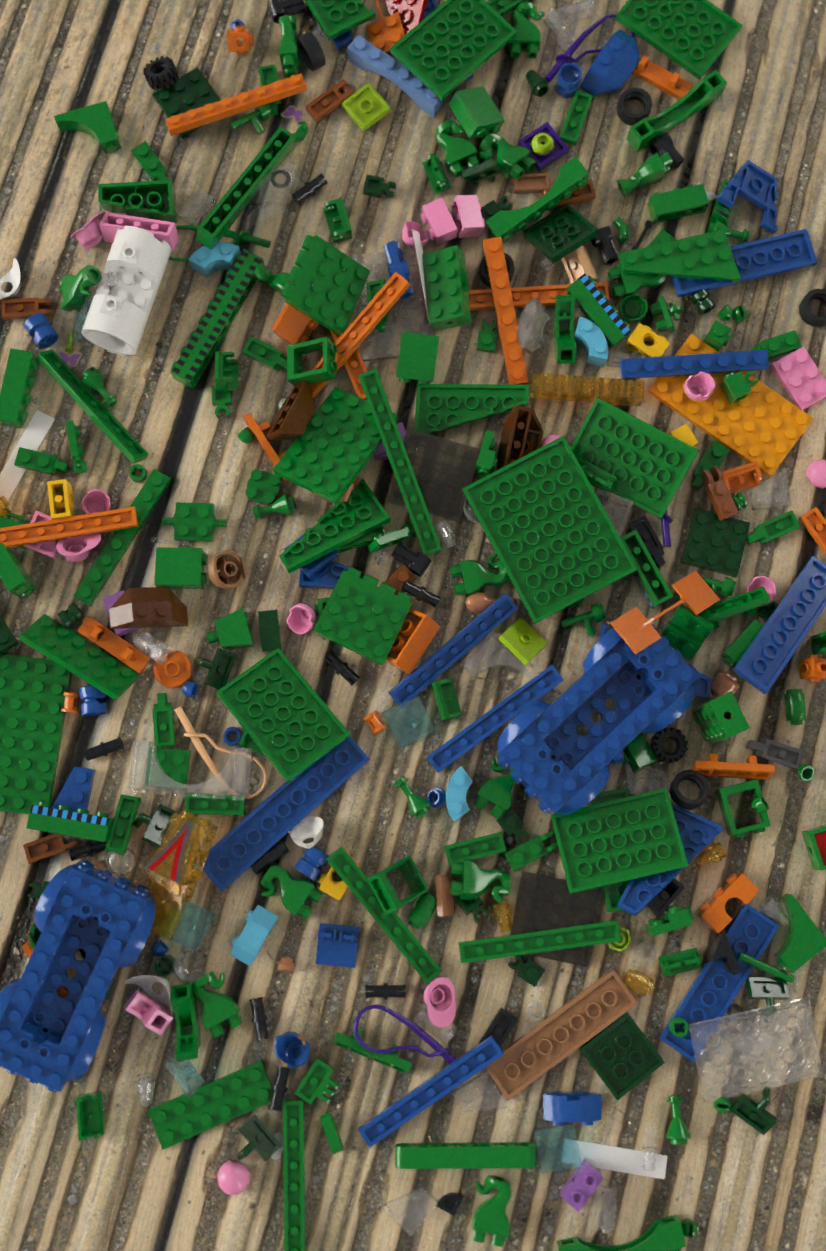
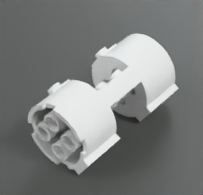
M125 226L124 229L118 228L102 273V279L93 297L81 332L87 340L114 354L121 356L136 354L172 251L170 245L165 240L160 242L154 237V233L138 227Z

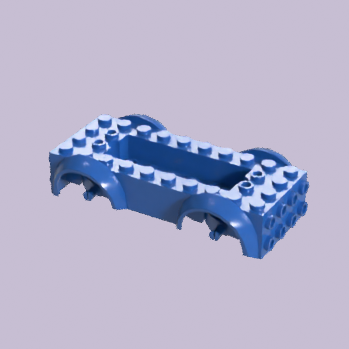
M611 628L598 640L584 659L583 669L585 674L553 704L540 700L529 705L502 732L497 743V757L499 758L497 762L503 769L508 768L512 772L510 776L517 784L522 783L526 787L524 791L531 799L536 798L539 801L538 806L545 814L565 815L584 807L607 784L610 778L608 763L641 732L651 734L664 729L677 720L690 707L695 698L693 682L699 678L697 670L693 665L687 664L683 660L684 657L678 650H673L665 636L661 635V639L635 655L617 631ZM608 698H612L616 702V706L612 710L605 707V701ZM593 712L600 714L601 720L599 723H594L591 720ZM579 725L587 727L588 732L585 736L577 734L576 729Z
M79 861L77 864L65 867L49 882L38 901L34 913V923L41 932L38 942L21 978L14 979L0 992V1067L7 1069L12 1075L25 1077L31 1083L42 1084L52 1092H61L67 1082L82 1079L87 1072L104 1029L105 1017L100 1008L118 969L132 966L138 959L149 936L156 912V902L152 896L153 893L149 892V888L143 885L135 886L131 884V880L125 877L117 878L112 876L113 873L109 870L96 869L94 864L88 861ZM83 949L86 953L85 958L77 960L74 957L75 950ZM67 969H76L77 976L74 978L69 977ZM61 986L66 987L69 991L68 996L65 998L57 995V989Z

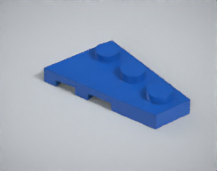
M330 562L311 578H308L300 569L299 587L334 589L343 570L347 571L349 567L337 562Z

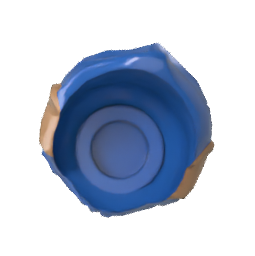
M286 1032L275 1037V1055L277 1060L285 1067L294 1069L308 1062L310 1044L302 1034Z

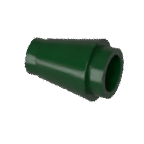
M535 70L528 71L526 78L533 95L537 97L544 96L549 90L548 82Z

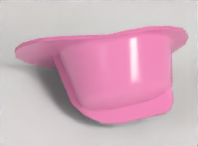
M105 211L94 216L81 229L74 232L70 238H76L86 250L98 245L103 238L99 224Z
M101 533L61 539L57 543L56 549L59 554L65 556L68 562L83 561L88 557L90 550L101 541Z
M436 978L426 987L423 997L427 1005L430 1021L435 1026L444 1028L453 1022L456 1015L455 990L453 983L448 978Z

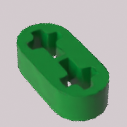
M329 1112L320 1116L333 1154L343 1151L342 1140L332 1114Z

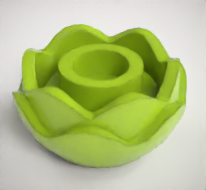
M539 133L532 139L533 151L538 155H547L554 148L553 138L547 133Z
M619 926L621 941L607 943L612 950L624 951L630 945L631 936L625 927Z

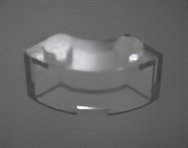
M536 297L522 311L517 330L519 343L522 349L529 354L544 344L542 337L543 328L551 318L544 305Z

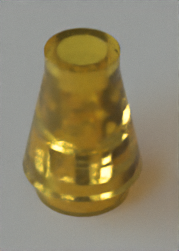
M713 842L696 856V859L701 866L723 861L722 858L726 857V854L720 842L716 844Z
M503 900L501 904L499 902L493 903L492 912L500 926L501 932L512 930L511 905L508 904L507 900Z

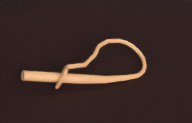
M181 706L175 709L178 718L187 732L183 735L190 737L209 769L233 795L241 794L237 793L215 767L199 737H205L216 750L232 755H244L254 760L261 767L264 774V783L256 793L245 795V799L255 798L264 791L268 782V774L265 766L257 757L247 752L231 751L217 746L207 734L195 732Z

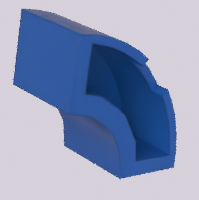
M555 1091L543 1094L544 1120L552 1121L553 1125H564V1122H581L582 1125H593V1121L602 1120L601 1094L586 1091Z

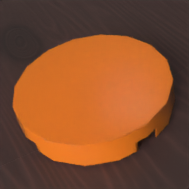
M169 650L160 654L153 667L154 676L157 681L164 687L172 689L179 688L188 682L193 671L192 663L188 656L177 650Z

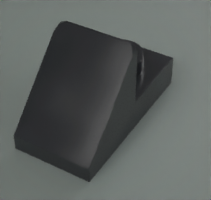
M674 878L646 908L656 917H661L683 890L684 886Z
M717 933L707 960L712 962L723 957L721 963L726 972L732 975L742 973L726 933Z

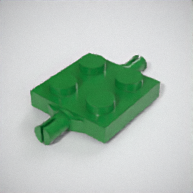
M176 502L174 517H162V525H173L175 541L213 542L215 527H227V519L215 518V505L213 503Z

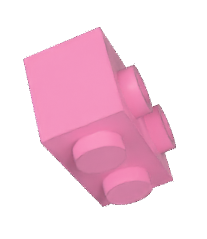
M456 195L451 208L455 224L458 228V237H479L485 228V220L482 218L481 204L478 202L477 195Z
M443 198L422 206V214L420 215L424 225L427 224L431 240H435L437 246L457 237L458 228Z

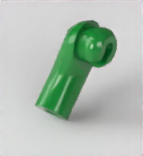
M304 121L297 124L298 129L295 133H292L296 136L295 142L303 141L308 133L309 128Z
M617 217L613 221L614 226L620 233L616 239L619 243L623 244L630 237V229L620 217Z

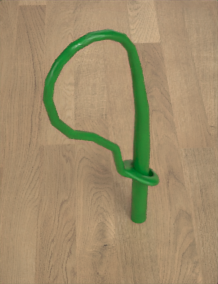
M177 225L176 229H189L197 231V228L199 226ZM227 230L223 235L235 239L231 243L234 245H240L244 242L270 248L271 245L269 240L250 236L248 230H243L240 233ZM170 256L169 260L175 262H186L189 261L188 259L190 257L173 258Z

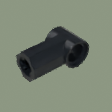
M270 0L268 2L269 10L275 23H279L281 16H293L306 12L303 0Z
M663 133L649 144V149L653 155L658 153L661 156L666 152L669 153L673 161L669 165L671 171L678 169L685 160L675 149L673 140L667 133Z
M609 226L598 229L599 235L592 239L591 243L594 248L597 247L603 265H610L619 258L613 244L612 231Z
M401 542L397 544L391 554L393 558L406 565L412 573L419 577H422L432 562L423 553L415 552Z

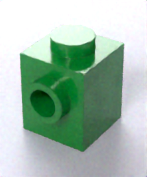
M715 320L703 342L719 351L722 345L726 347L731 339V336H729L731 328Z

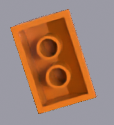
M286 303L271 330L283 342L293 345L309 341V336L317 328L318 322Z
M410 608L385 661L410 675L441 626L428 615Z

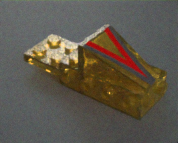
M186 810L174 813L168 823L169 829L162 838L161 846L143 868V872L149 874L147 888L150 889L149 892L153 893L152 896L156 902L155 917L150 931L168 940L174 938L186 903L194 895L195 887L201 877L204 863L208 858L209 850L215 840L218 826L211 824L210 820L195 817L194 813Z

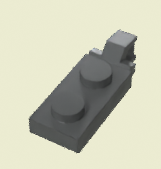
M760 739L759 742L748 740L746 748L756 751L755 755L759 758L795 770H799L804 752L803 750L769 739Z

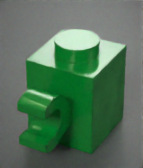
M749 371L745 376L742 372L736 374L732 372L724 377L720 386L730 405L746 398L751 392L750 387H754L759 382L758 379L755 381L749 380V377L754 374L753 371Z

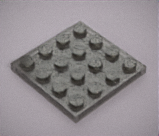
M407 428L404 446L429 514L460 523L467 500L462 488L472 483L481 449ZM394 476L387 502L406 507Z
M522 871L510 935L594 923L600 887L570 894L567 880ZM590 945L527 955L586 967Z

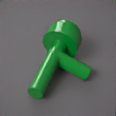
M265 104L256 107L254 112L232 122L231 127L235 130L252 122L258 134H262L265 130L259 119L264 122L270 118L272 113L269 105Z
M701 576L711 586L710 588L715 594H717L718 589H721L720 595L725 597L733 595L736 582L732 578L725 577V581L721 582Z
M598 603L590 605L592 611L562 620L563 628L584 622L588 636L594 635L595 631L591 619L594 618L595 622L599 623L606 618L603 605H598Z

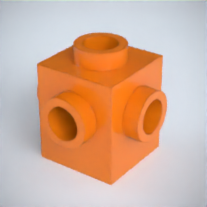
M234 26V29H228V51L244 55L247 54V51L251 50V46H254L253 34H250L249 28L245 29V26Z
M808 655L807 659L799 660L800 679H806L809 683H820L821 680L826 679V659L819 658V655Z

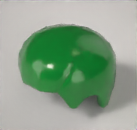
M638 294L628 295L619 305L621 317L630 323L639 322L647 314V300Z

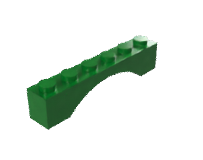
M717 70L713 71L675 104L654 116L643 118L630 127L626 140L638 153L663 133L669 132L722 96L727 82Z
M575 156L561 166L554 185L541 199L521 209L500 210L485 221L487 230L493 238L501 237L503 243L508 242L513 234L523 231L527 224L537 221L544 212L554 209L562 199H568L576 189H582L589 181V173Z
M677 1215L656 1219L652 1226L641 1236L621 1245H596L586 1242L577 1236L557 1241L559 1251H680L681 1248L686 1247L681 1221Z

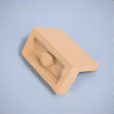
M585 246L579 247L562 258L571 284L584 273L587 276H591L593 280L598 279Z

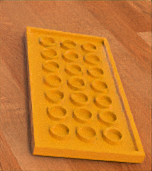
M691 333L675 356L719 352ZM742 371L744 376L748 373L746 371ZM732 372L710 374L715 380V388L710 397L704 401L691 400L686 395L684 384L690 375L657 378L648 390V393L720 444L730 449V451L747 463L758 461L760 471L769 478L814 419L761 381L754 387H750L751 392L746 398L730 405L720 385L724 377ZM754 376L749 377L750 381L757 380Z

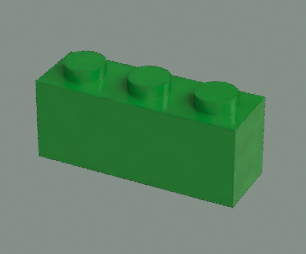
M691 184L686 188H674L664 193L656 192L650 196L647 203L653 224L704 213L709 205L703 184Z

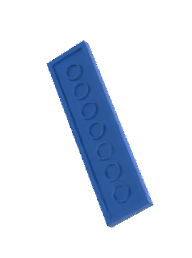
M807 229L731 246L741 278L739 282H732V280L715 281V279L704 278L703 280L678 278L672 275L671 278L677 297H683L704 289L713 290L815 266L818 261Z
M815 556L809 559L733 669L735 673L763 694L769 691L826 607V565Z
M743 904L725 932L742 973L732 975L726 972L721 963L723 957L712 962L707 960L658 1038L694 1063L754 966L738 960V953L742 952L759 960L780 926L750 905ZM681 1017L688 1023L689 1031L684 1037H677L669 1030L671 1019ZM675 1023L676 1029L674 1031H682L684 1029L682 1027L683 1023Z

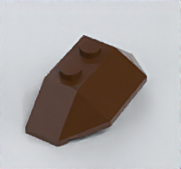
M307 380L295 385L291 390V394L286 398L266 434L269 439H291L296 436L300 437L305 432V427L311 420V415L315 409L310 384Z
M515 405L504 422L497 454L498 470L540 448L544 431L534 409Z
M168 587L128 588L109 609L110 629L188 626L187 607Z

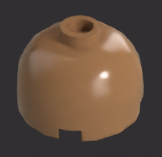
M232 550L217 553L210 559L208 564L209 579L221 589H231L240 586L247 575V566L244 559Z

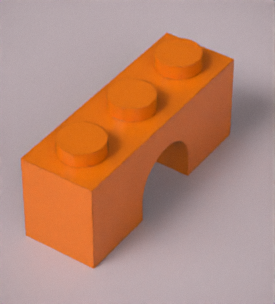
M733 873L726 880L727 884L723 888L719 887L713 893L714 898L710 902L706 901L699 908L700 912L697 915L715 933L719 934L732 920L725 910V904L730 898H736L741 904L747 905L760 891L743 873Z

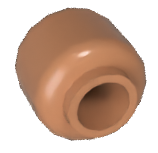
M726 671L718 673L711 683L712 696L717 698L730 691L734 695L739 688L738 679Z

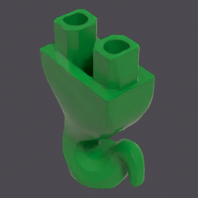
M522 2L514 10L513 22L517 35L508 43V51H510L511 58H518L521 51H527V57L535 59L539 52L541 42L540 31L525 17L530 16L531 19L537 21L542 19L545 12L541 11L538 13L537 7L531 2Z
M284 15L279 18V24L282 28L279 55L286 77L296 75V69H300L296 44V19L291 15Z
M447 120L437 127L436 140L445 150V167L448 173L451 172L455 178L462 176V171H464L462 167L467 165L469 168L479 165L477 150L470 141L449 136V133L462 134L464 129L455 121Z
M494 132L489 133L481 142L480 149L482 152L479 153V156L485 160L492 159V150L495 148L497 150V162L502 165L503 169L501 174L507 179L512 176L519 180L524 175L525 170L530 172L534 169L536 161L530 158L531 151L528 149L510 145L502 136Z
M666 152L661 156L658 153L654 154L641 165L632 177H629L627 180L618 179L617 185L622 195L626 196L642 186L662 181L664 174L670 171L669 165L673 162L669 153Z
M620 263L617 267L609 269L607 272L609 281H619V285L612 287L614 298L623 297L624 299L628 295H635L641 288L657 287L666 280V275L663 277L658 276V274H625Z
M259 264L254 271L255 280L260 283H267L280 294H282L286 283L289 282V273L272 274L264 264Z
M87 265L76 275L68 274L61 278L60 292L63 295L61 308L71 312L72 310L80 311L84 307L87 296L92 295L88 291L89 287L98 284L102 279L98 268Z
M496 552L489 557L487 564L491 569H498V574L493 573L484 565L474 560L460 561L458 565L450 567L451 578L462 577L463 583L453 585L455 596L466 595L468 597L479 592L485 586L503 585L510 579L500 560L494 561L497 557Z
M492 758V770L497 773L504 771L505 769L500 764H496V759ZM512 772L484 782L476 794L478 796L474 806L484 810L487 803L490 802L495 805L490 815L500 819L505 811L509 810L512 803L511 790L516 784L510 776Z
M464 860L463 863H452L450 875L460 877V882L451 881L450 894L460 896L461 900H472L481 896L495 882H498L499 886L493 887L491 893L500 904L503 902L499 894L508 896L510 893V874L503 870H484L469 860Z
M272 865L260 882L269 891L262 892L261 896L271 897L276 894L277 887L273 879L277 877L280 883V894L284 907L292 914H298L307 919L313 909L304 903L308 897L318 903L323 893L310 880L296 879L285 868Z
M211 971L194 980L192 989L194 995L203 1006L202 1021L205 1029H209L213 1037L217 1038L225 1033L221 1022L227 1019L231 1029L240 1025L242 1020L239 1014L240 1008L232 997L223 993L209 991L205 988V985L209 984L212 988L219 989L224 984L225 974L221 973L219 980H217L214 972Z
M488 1175L483 1186L479 1181H476L478 1192L482 1195H487L493 1188L499 1190V1192L481 1203L475 1210L472 1219L473 1241L484 1243L485 1234L490 1233L493 1234L492 1244L503 1247L506 1237H509L510 1230L506 1206L511 1197L510 1182L505 1178Z

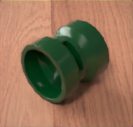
M707 289L701 290L691 297L693 304L697 305L699 315L706 314L716 307L714 301L710 299V293Z
M74 602L68 605L66 611L62 610L58 613L59 618L69 629L74 626L75 621H81L85 618Z
M169 954L157 958L154 962V971L161 977L170 975L177 968L175 957Z

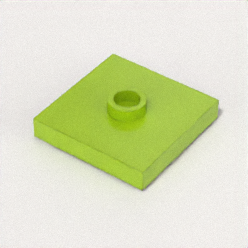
M369 82L341 103V107L363 132L391 112L389 104Z
M522 617L498 638L525 666L548 644Z

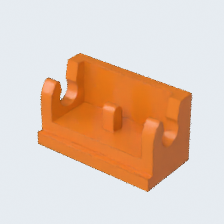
M758 461L722 471V479H724L730 494L761 484L762 474Z

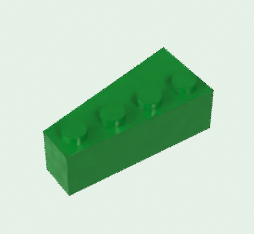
M172 180L98 184V198L103 210L177 223L175 187Z

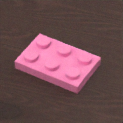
M804 346L772 363L770 366L795 406L802 411L826 398V380Z

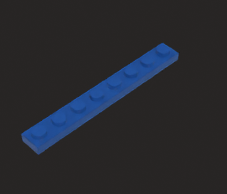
M768 350L621 359L619 361L621 380L697 375L699 372L712 374L769 369Z
M504 593L388 693L401 708L513 614L518 609L516 604L507 593Z
M550 665L427 756V759L437 773L441 772L521 713L529 705L563 682L564 679L555 667Z
M491 1035L360 1126L358 1129L359 1133L368 1146L372 1147L504 1055L503 1050Z

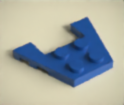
M748 160L741 166L716 200L730 208L734 205L737 194L764 210L759 227L774 234L778 229V226L775 225V218L777 217V210L775 209L777 178Z

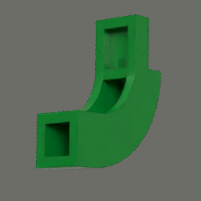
M559 295L555 299L554 349L557 364L576 363L574 295Z
M192 984L171 986L170 1003L174 1012L177 1031V1062L198 1058V1047H200V1025Z

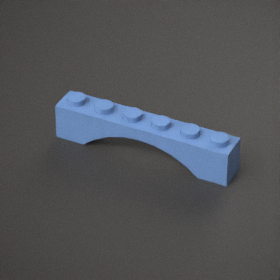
M357 35L348 46L349 62L361 70L371 71L387 78L401 88L421 110L433 118L445 105V98L441 101L408 68L361 36Z

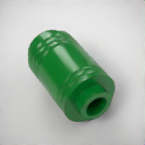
M802 689L786 690V694H784L786 721L790 722L791 725H802V721H806L804 693H802Z
M427 892L421 895L407 916V919H409L408 924L416 930L419 927L423 929L437 907L436 898Z

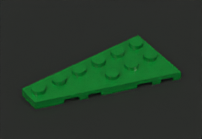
M305 0L329 41L376 18L375 12L366 8L361 0Z
M725 229L622 252L618 256L622 271L625 274H658V276L663 277L665 275H672L678 278L701 280L710 278L715 279V281L732 280V282H739L741 280Z
M417 384L414 438H422L511 411L515 405L528 406L529 385Z
M362 479L359 485L354 490H351L347 502H338V504L331 507L317 520V524L312 529L309 528L305 531V535L299 541L292 543L279 555L288 573H291L391 522L390 517L364 479Z

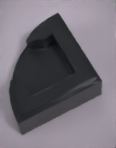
M456 1192L447 1193L437 1201L436 1206L454 1216L463 1199V1195Z

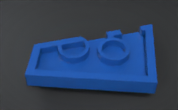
M74 767L52 808L57 809L58 805L70 807L69 811L77 812V809L88 810L95 770Z

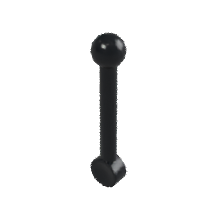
M651 220L645 222V228L636 245L632 247V250L639 249V245L648 228L652 226Z

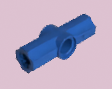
M388 242L384 245V252L388 262L390 278L395 272H398L411 284L408 265L403 258L399 242ZM412 285L399 299H407L414 295Z

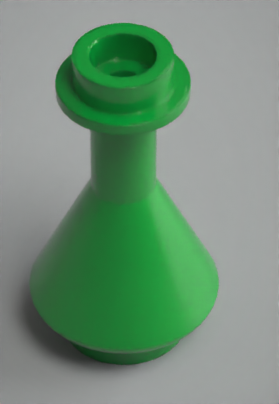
M716 219L715 222L710 221L707 233L725 229L727 237L741 239V244L743 242L747 243L750 231H747V229H744L743 232L730 229L719 219Z
M95 367L84 371L82 374L83 384L97 390L105 400L104 406L109 408L115 405L117 397L115 395L111 396L104 387L102 371L95 369Z
M287 493L272 505L260 508L257 504L256 507H253L254 516L262 519V515L272 512L292 515L293 511L297 510L293 495L288 496Z
M403 776L395 782L396 788L400 787L407 796L411 817L416 816L419 819L430 811L428 807L430 802L413 793L406 783L409 779Z
M670 1095L667 1102L671 1103L672 1120L666 1138L671 1139V1144L673 1145L687 1144V1139L691 1135L680 1115L679 1103L683 1102L681 1095Z

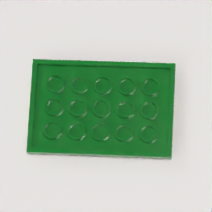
M446 0L391 47L390 52L442 101L517 35V30L484 0Z
M628 0L615 16V20L699 80H701L743 26L708 0Z
M335 386L307 423L305 432L295 439L274 467V474L338 504L382 443L368 401ZM393 413L394 419L397 422L399 420L398 415Z
M598 397L571 446V450L580 465L586 460L617 477L610 492L660 519L663 518L699 452L693 446Z
M279 648L216 691L219 699L287 783L291 782L350 737L348 730Z
M667 788L582 807L570 814L550 815L570 894L688 867Z

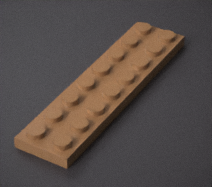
M611 969L504 1049V1055L489 1064L485 1069L508 1101L638 1003L614 969Z

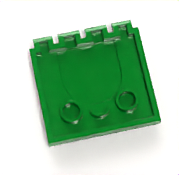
M306 235L302 245L304 250H300L295 261L296 266H293L288 278L289 282L286 283L281 295L286 298L285 302L341 336L348 327L370 270L319 236L315 235L312 237L311 235Z
M349 566L347 571L343 570L313 632L383 666L412 606V603L409 602L412 596L402 591H399L396 596L394 595L396 588L382 582L380 587H377L378 579L367 574L361 579L359 577L362 572Z

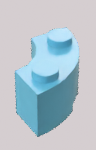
M218 242L212 250L206 246L201 247L188 260L193 270L208 278L217 270L232 269L235 264V258L238 254H241L239 246Z
M580 316L574 334L575 342L584 349L586 363L604 367L608 358L607 340L596 324Z
M462 766L452 775L446 789V808L453 822L470 810L466 803V793L473 781Z
M257 905L254 911L250 910L245 918L247 923L240 936L236 935L230 945L233 947L230 955L251 967L279 916L260 905Z

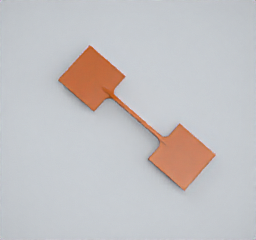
M376 0L380 17L376 22L367 25L366 28L370 43L383 52L388 53L391 47L405 36L399 12L387 17L383 16L379 0Z
M696 570L671 585L680 595L681 600L653 618L647 619L635 607L610 623L635 655L662 638L652 625V622L682 603L687 604L695 615H698L720 600Z

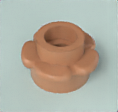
M281 958V961L277 962L278 971L293 973L294 967H296L293 959Z

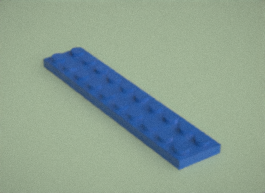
M351 737L347 738L291 782H285L197 860L196 863L218 889L223 892L252 864L260 859L264 853L269 851L365 765L370 758Z

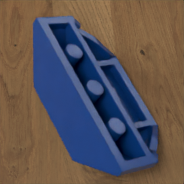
M621 29L615 32L593 61L580 88L593 95V97L620 90L641 60L636 40Z

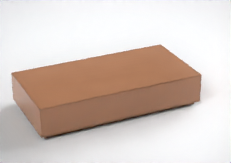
M528 173L524 174L519 180L513 177L514 194L542 193L550 188V174Z
M451 875L435 876L437 916L454 915V895L450 894V883L453 881V876Z

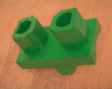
M664 296L658 297V302L650 305L654 317L662 313L664 315L663 319L655 321L658 332L667 330L670 333L675 332L671 317L673 316L675 321L680 320L679 314L682 313L683 308L682 306H676L675 302L669 303L671 308L668 309Z

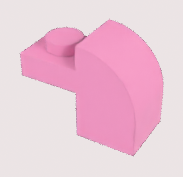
M135 990L124 1005L126 1011L140 1018L145 1027L159 1035H162L173 1020L170 1012L159 1001L151 996L144 995L138 990Z

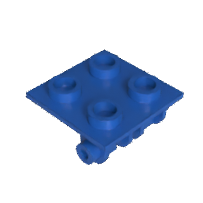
M320 923L315 964L355 968L359 927Z

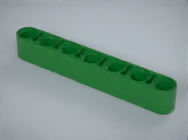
M531 1142L398 1143L395 1145V1167L398 1169L536 1167V1144Z

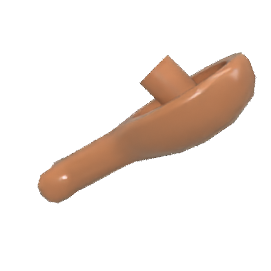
M477 592L469 595L466 598L465 604L471 612L481 614L497 599L486 593ZM511 598L513 602L516 604L517 599Z

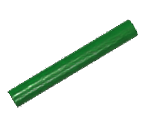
M739 952L737 955L738 960L787 982L793 983L795 979L794 975L745 953Z

